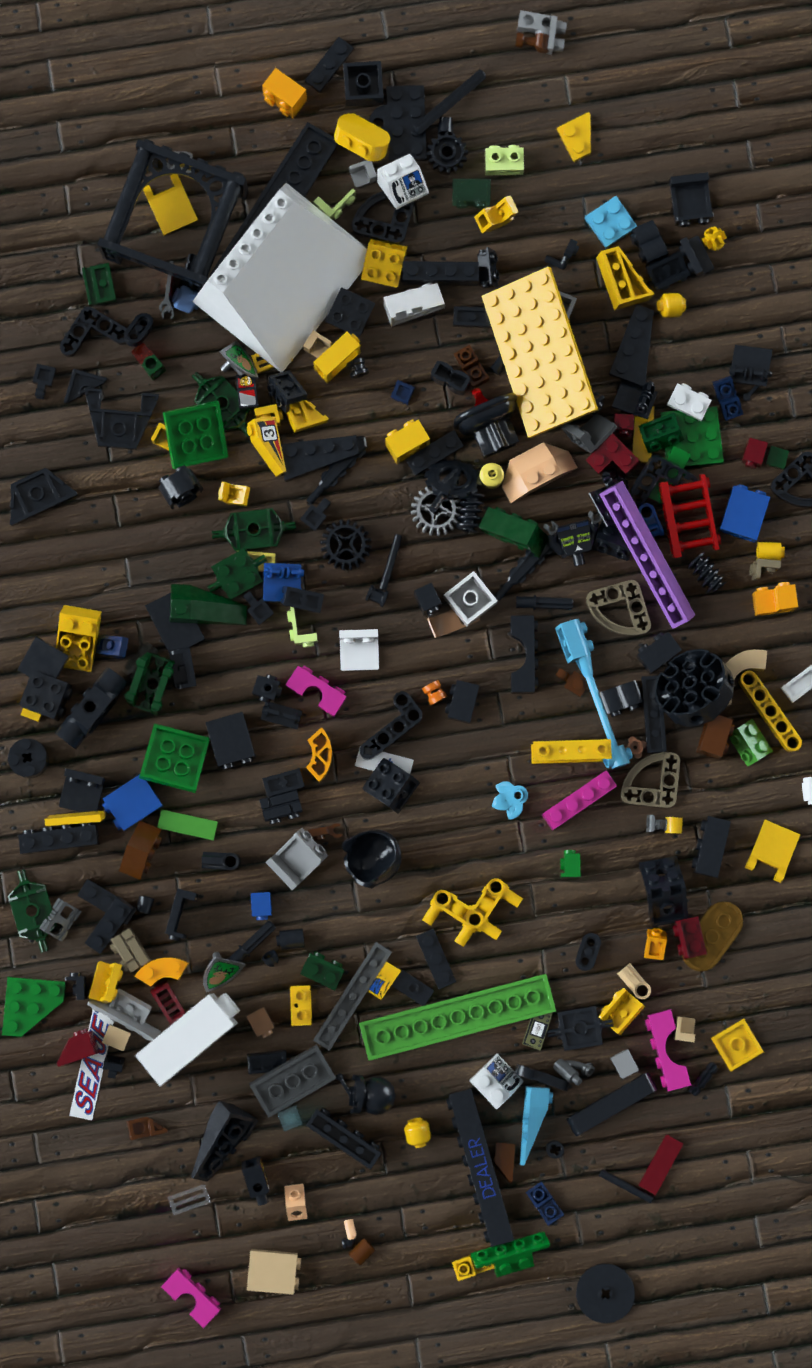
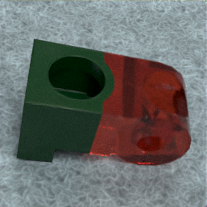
M144 343L131 351V354L152 381L166 371L164 365Z

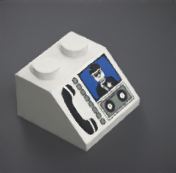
M411 154L377 169V183L396 210L429 194L421 169Z
M498 1054L492 1057L469 1080L496 1109L524 1082Z

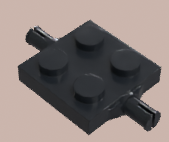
M597 1006L558 1012V1028L547 1030V1033H553L548 1034V1038L560 1036L563 1041L564 1051L603 1045L602 1029L614 1027L612 1019L601 1021L598 1016Z

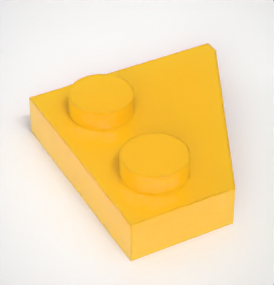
M590 112L557 127V132L573 162L591 154Z
M307 400L290 404L289 412L286 413L294 433L327 423L329 420L326 415L320 414L316 410V406Z

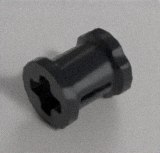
M371 585L365 600L373 601L380 604V607H383L389 591L384 592Z

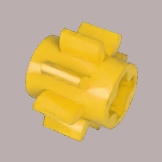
M711 227L705 231V238H702L705 247L716 251L724 246V240L727 237L725 232L721 231V228Z

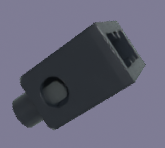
M261 1156L242 1161V1173L250 1197H256L258 1206L269 1203L267 1194L270 1192Z

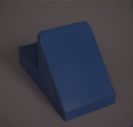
M99 635L95 653L124 659L129 638Z

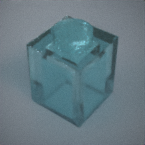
M297 1105L277 1113L284 1132L303 1124Z

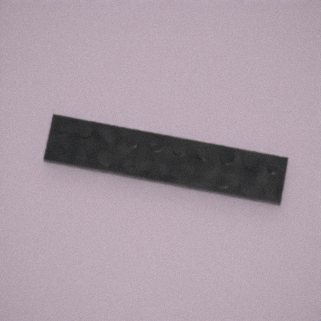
M309 122L306 123L210 273V277L285 183L289 184L303 197H306L339 145L333 136Z

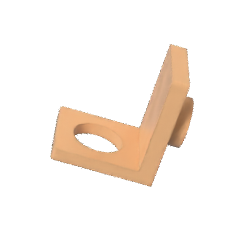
M304 1184L284 1186L288 1221L308 1219ZM301 1211L302 1214L292 1215V1212Z

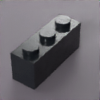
M707 816L706 820H702L700 830L703 833L702 838L697 840L696 849L699 851L697 857H694L691 868H694L693 873L718 878L731 821Z

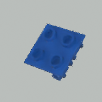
M264 563L263 601L281 602L284 595L282 592L283 586L301 589V577L304 576V569H301V564Z

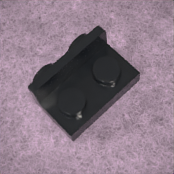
M290 370L269 376L268 393L274 397L278 407H281L285 413L289 412L290 404L307 400L306 391Z

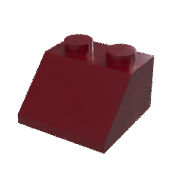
M87 1028L74 1032V1037L69 1038L57 1062V1066L60 1067L100 1053L94 1032H88Z

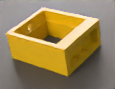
M346 332L313 362L314 370L326 383L331 381L347 366L348 362L360 354L361 345L359 344L360 340L353 333L350 335Z
M311 985L290 986L291 1026L312 1025Z

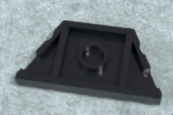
M47 468L37 471L11 484L10 525L15 526L78 496V493Z

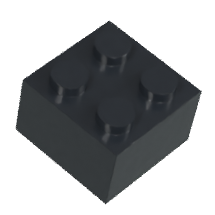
M381 61L343 63L346 107L383 104Z

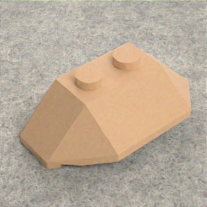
M543 442L509 461L502 489L509 502L513 503L574 471L578 467L569 451Z

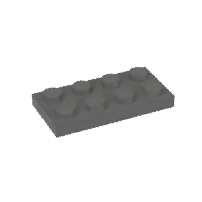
M316 1044L250 1082L249 1085L269 1118L335 1080L336 1077Z

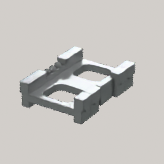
M58 898L52 907L54 910H52L48 919L45 918L39 928L63 942L68 934L67 930L70 929L73 920H77L81 911ZM65 906L72 908L68 918L60 915ZM54 923L62 925L57 935L50 932Z

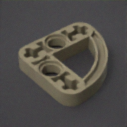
M628 580L593 590L586 597V604L592 616L599 624L611 632L625 636H637L647 633L651 628V621L639 583L635 580ZM628 584H631L632 587L636 586L634 595L635 597L639 595L640 598H634L629 601L628 598H632V594L630 591H626L629 587ZM610 589L617 590L618 597L616 599L608 597ZM604 591V597L607 602H603L604 599L598 600L597 604L590 602L592 595L595 594V597L602 596L601 592ZM625 600L633 627H625L613 623L598 608ZM639 602L642 605V610L634 612L631 608L632 603ZM645 614V616L641 617L642 622L647 623L645 630L637 627L640 621L639 618L634 619V616Z
M661 752L639 761L624 779L620 793L621 800L631 805L659 808L674 806L677 800L680 769L679 756L673 752ZM670 756H673V760H676V763L672 765V770L676 769V773L671 771L664 772L665 769H669V763L666 762V759H669ZM662 761L659 789L630 787L635 776L644 767L654 762ZM666 775L674 777L675 782L672 786L664 783ZM663 788H674V792L670 791L669 797L673 798V801L666 805V802L662 801V797H666L667 791H663ZM631 790V794L637 795L638 791H641L639 796L640 802H636L637 798L634 797L628 801L624 793ZM651 792L654 799L651 803H646L643 800L644 793Z

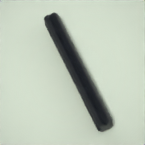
M478 70L414 124V130L418 134L423 133L486 79L485 72Z

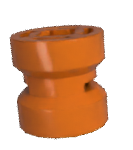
M439 680L422 688L424 694L428 695V701L431 706L448 697L445 691H442L440 688Z

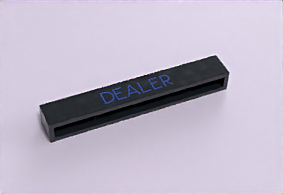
M467 1088L450 1093L446 1102L448 1109L453 1110L455 1116L451 1118L453 1127L459 1130L460 1136L457 1137L459 1148H464L465 1155L462 1156L464 1166H469L471 1174L467 1176L470 1186L474 1185L476 1193L473 1194L475 1205H480L481 1208L478 1216L480 1223H485L487 1231L483 1232L486 1243H490L491 1247L514 1241L472 1090Z

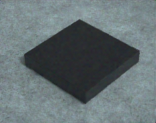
M35 637L17 670L30 677L33 671L57 679L70 656L41 638Z

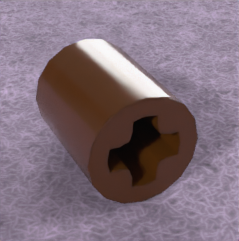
M363 1238L348 1254L361 1266L376 1250Z

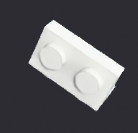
M677 383L667 405L694 419L702 421L711 399L703 392L696 393L691 390L690 386Z

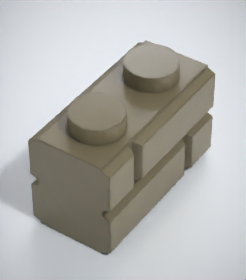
M132 928L111 939L113 944L110 947L115 955L119 954L122 961L120 963L125 971L129 970L130 973H133L152 961Z

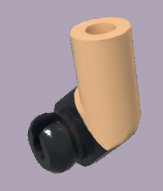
M353 1219L344 1221L347 1238L341 1240L344 1249L349 1247L351 1249L355 1245L357 1233Z

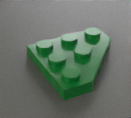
M7 977L2 1035L24 1036L64 1002L66 982Z

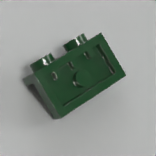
M675 413L639 425L648 453L659 451L662 448L675 445L684 440Z
M316 951L314 955L309 953L300 974L335 991L345 969H342L343 964L332 960L330 963L324 960V955Z

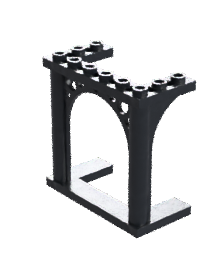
M138 139L136 143V156L105 236L98 241V248L105 260L121 265L123 258L187 281L190 288L199 293L208 280V274L236 203L240 198L246 200L249 192L246 178L239 172H228L226 168L220 165L211 166L203 159H192L187 153L180 152L178 154L173 152L168 146L162 145V147L154 145L155 143L151 140ZM160 162H162V163H163V169H162V171H159V172L156 171L153 167L158 168L159 165H160ZM167 162H168L171 166H173V164H174L175 167H174L173 169L167 168ZM147 168H149L150 172L152 173V175L149 177L146 176V174L148 173V171H146ZM178 174L192 178L204 188L211 202L210 223L191 271L120 245L140 193L147 184L164 175ZM205 176L206 179H211L208 182H204L202 177ZM214 182H221L223 184L222 188L216 192L209 189L210 185ZM222 195V198L219 197V202L214 200V197Z

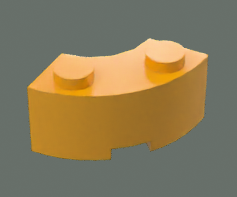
M322 727L308 739V743L312 748V758L306 767L319 783L327 775L332 762L331 743Z
M178 958L156 959L144 965L134 977L149 986H154L158 980L167 977L180 980L189 963Z

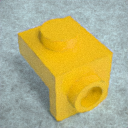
M222 481L221 487L218 490V500L226 504L247 506L250 487Z

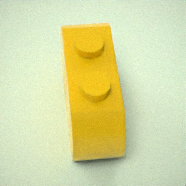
M348 113L339 117L334 140L337 144L368 161H380L386 156L390 135L387 131L364 118Z

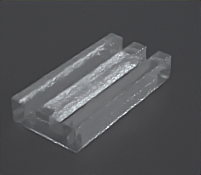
M205 1184L168 1196L173 1215L211 1203ZM201 1189L203 1190V1193L186 1198L175 1203L173 1201V1199L187 1195L189 1193ZM202 1197H205L206 1199L204 1201L176 1210V1206L188 1203L190 1201Z

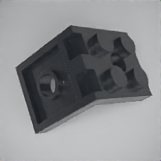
M677 856L639 862V869L647 894L650 926L675 923L678 920L688 919L686 886ZM666 906H672L669 909H664Z

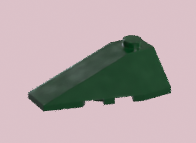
M171 584L170 622L246 625V605L192 585Z

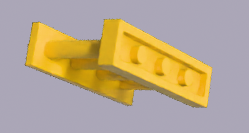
M611 739L536 741L531 744L532 764L603 762V759H612Z

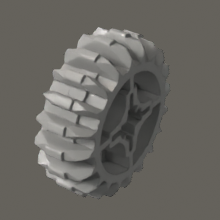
M427 486L425 487L426 494L420 490L419 495L421 498L414 496V500L418 503H411V507L416 508V510L411 511V515H417L412 518V521H419L416 527L420 528L423 525V533L430 529V536L433 535V531H437L436 535L440 536V530H443V533L446 535L448 533L447 527L453 531L452 523L455 525L459 524V521L455 518L462 516V514L456 512L462 509V506H456L460 503V499L447 500L452 507V511L444 508L441 504L439 511L442 512H438L434 519V513L429 510L432 504L423 505L422 503L427 498L437 495L430 491ZM420 510L431 515L430 524L423 519ZM440 517H450L444 524L436 525Z

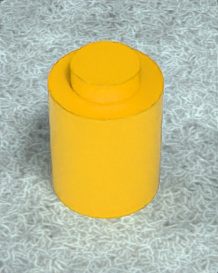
M757 542L756 560L769 559L781 561V558H784L785 547L781 546V543Z

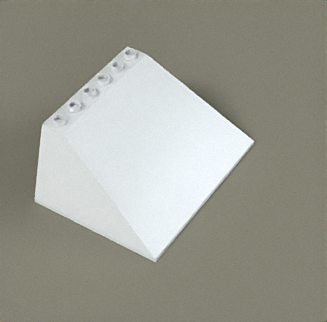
M285 183L207 280L192 302L282 373L290 364V359H294L312 331H316L327 317L341 287L348 290L363 271L367 248L289 184Z

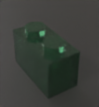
M453 179L452 206L461 209L468 206L484 209L486 206H490L491 179Z

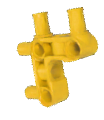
M494 878L486 884L481 891L482 895L477 903L472 906H468L458 900L457 896L446 890L437 891L431 899V906L422 920L432 926L440 912L443 913L444 911L461 922L463 928L455 942L462 947L466 945L472 934L482 931L497 940L502 930L488 922L489 919L487 918L499 900L504 899L513 906L518 907L523 898L511 891L509 886L502 880ZM492 882L500 883L501 890L498 893L491 891L490 885ZM438 894H446L448 901L445 904L438 903ZM476 914L480 917L478 925L470 923L469 918L471 915Z

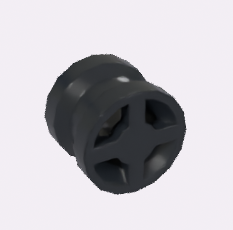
M358 358L346 364L347 368L351 371V379L360 378L369 373L368 368H365L364 358Z

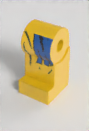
M386 961L368 992L382 1000L401 970Z

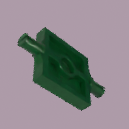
M244 547L214 564L211 568L216 575L217 581L207 586L210 589L209 591L212 593L222 588L231 600L263 582L264 580L259 573L258 566L267 562L265 555L263 554L253 559Z

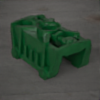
M150 652L139 657L136 661L137 670L130 691H127L125 694L126 702L130 706L158 715L163 706L162 697L168 679L174 673L172 667L175 661ZM153 656L155 657L156 669H153L151 673L149 664ZM168 662V663L166 664V666L164 667V670H163V673H162V672L160 671L161 666H164L165 663ZM151 678H155L158 681V686L155 689H151L148 686V681ZM146 690L144 694L146 699L140 705H137L139 694ZM150 697H152V698L154 697V700H153V702H152V705H151V703H150V701H149V700H150Z

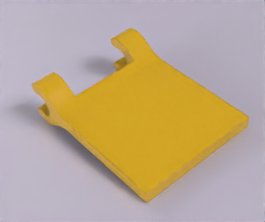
M178 174L170 175L174 187L154 195L150 185L143 189L163 235L198 221Z
M764 820L745 868L752 871L757 861L778 869L773 880L781 883L785 877L800 834Z

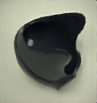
M371 829L360 832L348 838L342 844V850L347 852L344 856L345 868L354 880L363 887L373 889L375 886L392 879L399 870L402 859L400 846L397 840L384 830Z

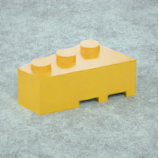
M619 246L603 250L598 254L596 259L614 310L649 301L654 295L653 291L649 290L643 282L644 279L641 275L637 274L632 267V263Z

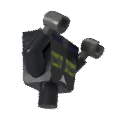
M592 511L588 513L591 519L590 522L587 519L558 527L555 522L551 521V528L549 525L544 524V529L548 531L549 547L555 553L561 555L562 558L572 557L575 567L586 564L583 554L592 550L598 533V522L602 519L598 511L596 517H593Z

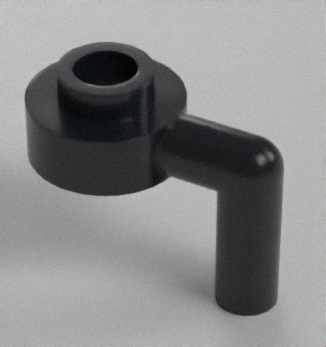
M570 239L561 261L547 255L544 262L564 270L571 256L575 257L580 247L577 246L578 241Z

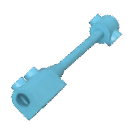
M579 619L561 623L555 630L567 663L576 662L584 678H586L607 739H611L612 759H603V762L607 768L611 767L612 769L625 766L630 763L629 759L633 758L630 748H625L624 745L618 746L593 677L591 651L594 650V646L591 640L586 641L584 634L587 633V626L585 622L580 623Z

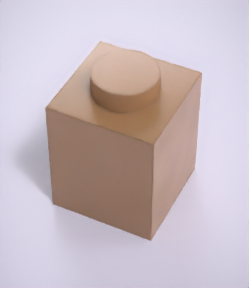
M265 1007L246 1016L257 1037L261 1035L262 1038H265L273 1033L271 1029L275 1028Z

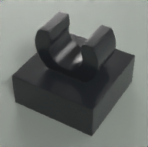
M106 1055L103 1069L109 1070L108 1078L115 1079L117 1072H122L125 1065V1057Z

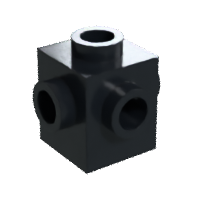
M267 674L266 677L258 675L252 694L258 696L262 702H275L276 697L280 698L283 687H280L281 683L277 681L275 676ZM266 687H271L270 691H265Z

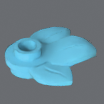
M508 781L497 784L496 788L500 794L494 798L492 807L497 810H506L510 820L518 817L523 811V803L528 799L527 789L521 785L514 786ZM516 792H520V793H521V798H520V799L516 798V796H515V793H516Z

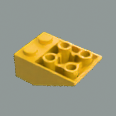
M68 605L63 606L59 616L56 648L70 656L63 668L92 672L102 611Z

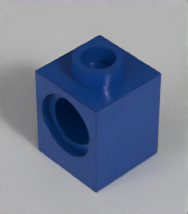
M271 892L251 893L252 917H256V920H268V916H272Z

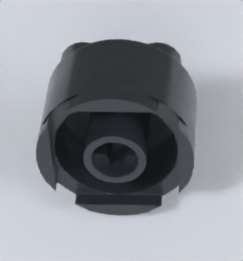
M185 465L177 468L176 472L172 475H165L159 480L161 483L159 490L171 509H175L174 506L176 505L180 508L189 504L197 498L196 493L198 491L200 493L203 491L202 485L191 468H187Z
M24 738L14 743L10 748L8 763L16 774L24 778H34L46 771L49 765V755L45 746L40 742ZM26 755H31V758H32L33 760H32L31 762L27 761V762L25 763V761H26L25 756H26Z

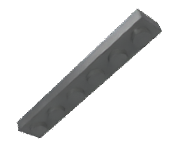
M375 942L313 1041L330 1051L391 955V951Z

